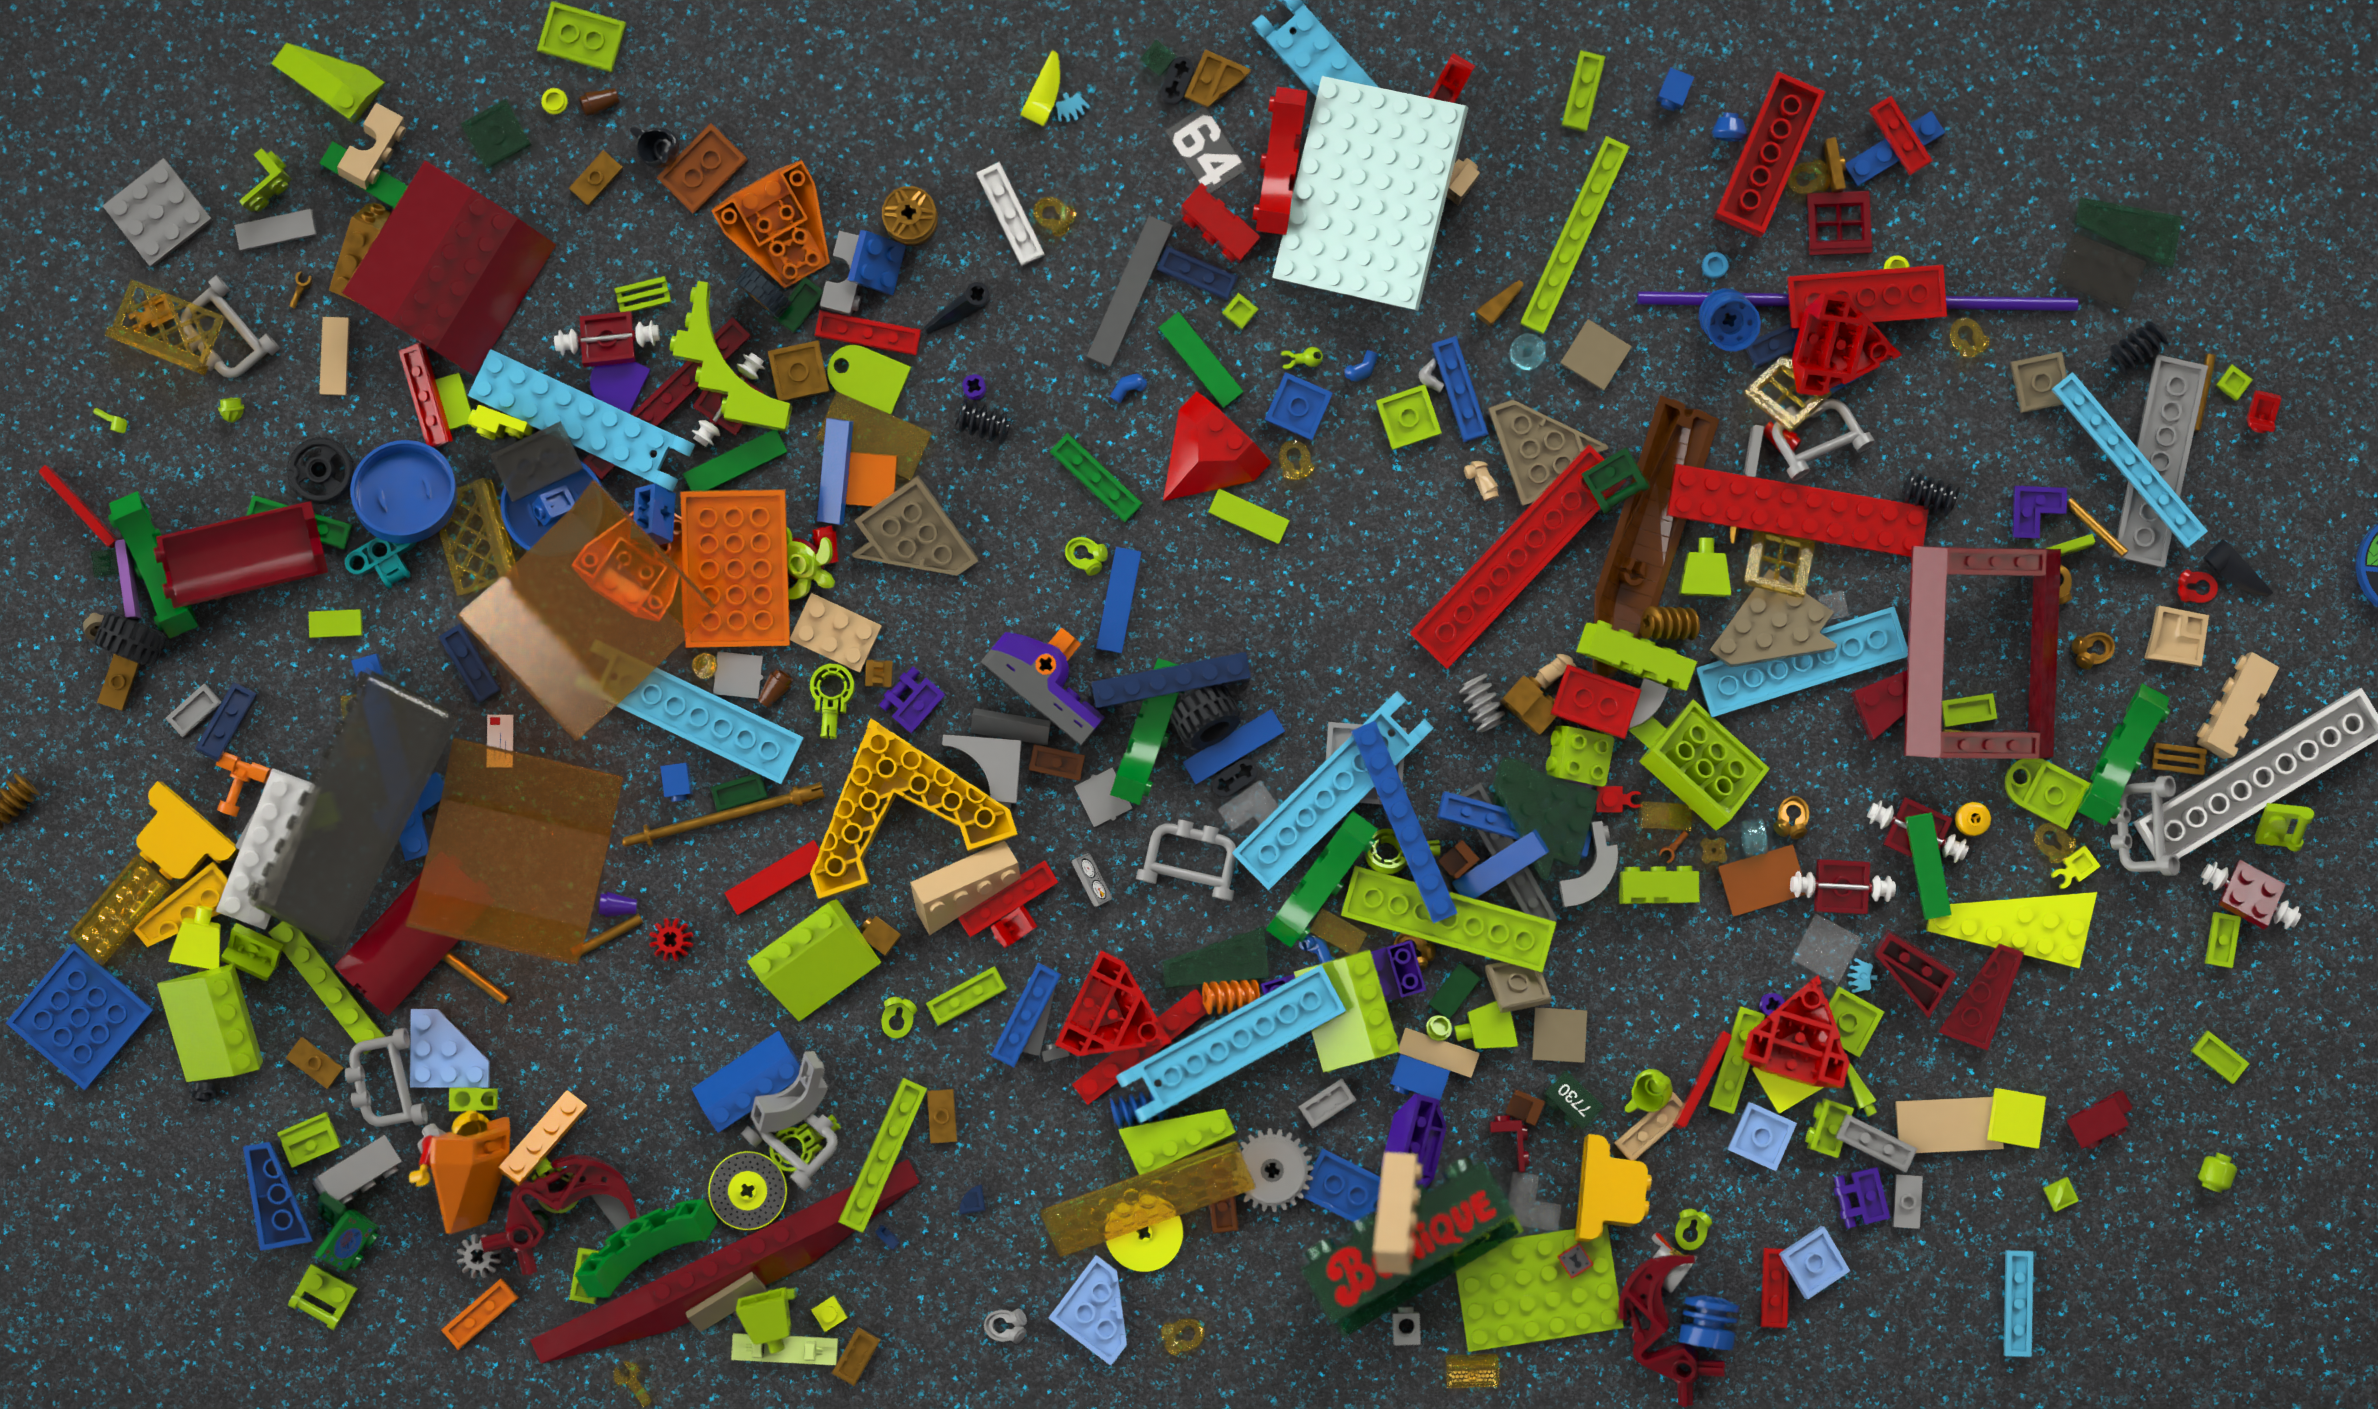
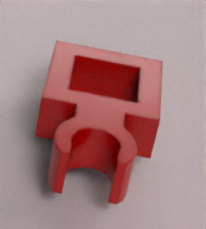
M1596 786V812L1622 813L1623 805H1627L1630 808H1639L1641 804H1632L1630 799L1632 795H1641V793L1632 791L1628 794H1623V786Z

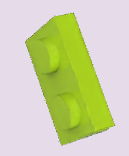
M236 923L232 928L228 946L221 955V961L227 964L234 963L236 968L264 981H268L279 964L283 944Z
M1825 1098L1822 1099L1821 1103L1817 1102L1813 1113L1816 1121L1813 1128L1809 1127L1805 1142H1808L1807 1148L1838 1158L1843 1141L1836 1139L1835 1136L1845 1115L1852 1116L1854 1108Z

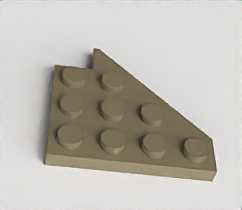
M1515 400L1488 408L1522 507L1533 503L1588 444L1598 453L1608 450L1606 444Z
M919 475L855 519V523L866 536L868 542L852 553L854 558L956 576L979 560Z
M1769 569L1714 643L1709 653L1729 667L1835 651L1837 644L1820 633L1834 612Z

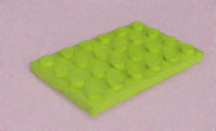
M1603 1224L1602 1236L1596 1237L1590 1242L1575 1241L1576 1228L1452 1247L1468 1352L1624 1328L1623 1321L1619 1320V1295L1608 1225ZM1579 1242L1592 1261L1593 1266L1571 1279L1557 1256Z

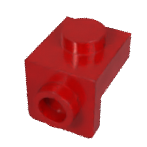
M2255 390L2246 418L2248 426L2253 431L2258 433L2274 432V422L2281 402V396Z
M1024 905L992 925L991 929L997 942L1006 948L1038 926Z

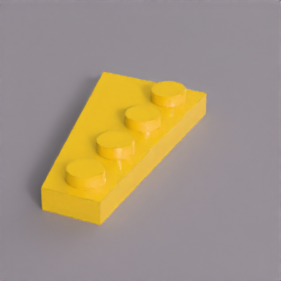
M214 861L133 924L131 928L143 943L149 947L177 934L184 918L195 919L197 906L212 908L211 918L221 914L216 912L228 877Z

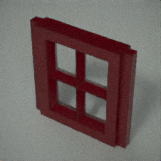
M1869 191L1806 194L1809 256L1872 253ZM1860 206L1861 220L1842 221L1841 207ZM1816 207H1836V221L1817 222ZM1861 225L1862 239L1843 240L1842 226ZM1837 226V240L1818 241L1817 227Z

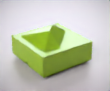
M2068 1177L2043 1187L2054 1212L2079 1201Z

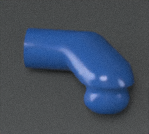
M1367 350L1362 363L1354 366L1348 365L1345 368V377L1355 382L1368 378L1372 374L1379 354Z
M1140 374L1122 377L1109 397L1121 403L1129 390L1143 391L1147 386V381Z
M1308 934L1302 943L1299 941V946L1302 950L1317 954L1320 964L1333 960L1324 939Z

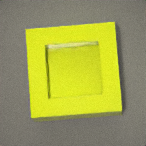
M835 1296L830 1297L811 1309L824 1332L848 1318Z

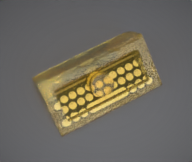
M1498 1355L1446 1356V1387H1499Z

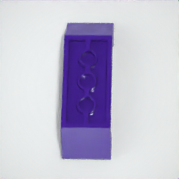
M1412 940L1371 952L1385 1002L1426 991ZM1295 975L1262 983L1261 987L1264 995L1295 979Z

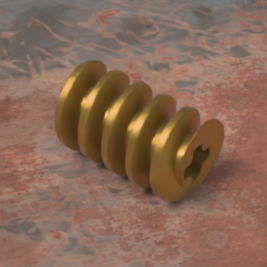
M1650 606L1644 610L1640 621V632L1645 639L1651 637L1659 639L1661 637V639L1667 640L1670 637L1672 640L1678 638L1686 640L1688 638L1692 641L1696 639L1700 630L1697 612L1693 608L1688 607L1684 609L1681 607Z
M16 773L13 774L16 779L15 784L7 780L6 784L9 789L5 790L0 787V830L4 828L2 822L7 824L11 822L10 815L15 817L19 815L18 808L23 810L27 808L25 800L31 803L35 801L33 793L38 796L40 795L26 778Z

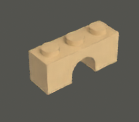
M378 103L374 105L363 123L364 132L376 140L375 145L371 149L364 151L350 145L337 166L339 176L365 190L370 183L374 184L380 174L378 169L383 162H388L393 153L392 146L396 140L399 142L406 131L404 117Z

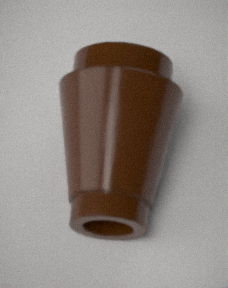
M615 88L584 92V95L579 97V101L584 115H592L594 117L619 103V98Z
M776 668L774 672H770L757 700L770 708L792 687L790 684L793 682V679L784 671Z

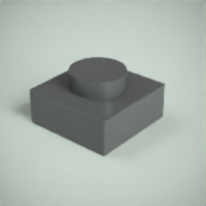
M1055 1043L1046 1045L1047 1050L1042 1051L1044 1062L1070 1056L1069 1051L1056 1046Z

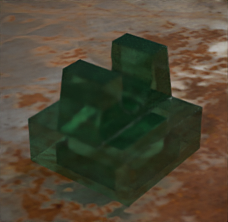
M116 548L91 551L95 578L119 575Z

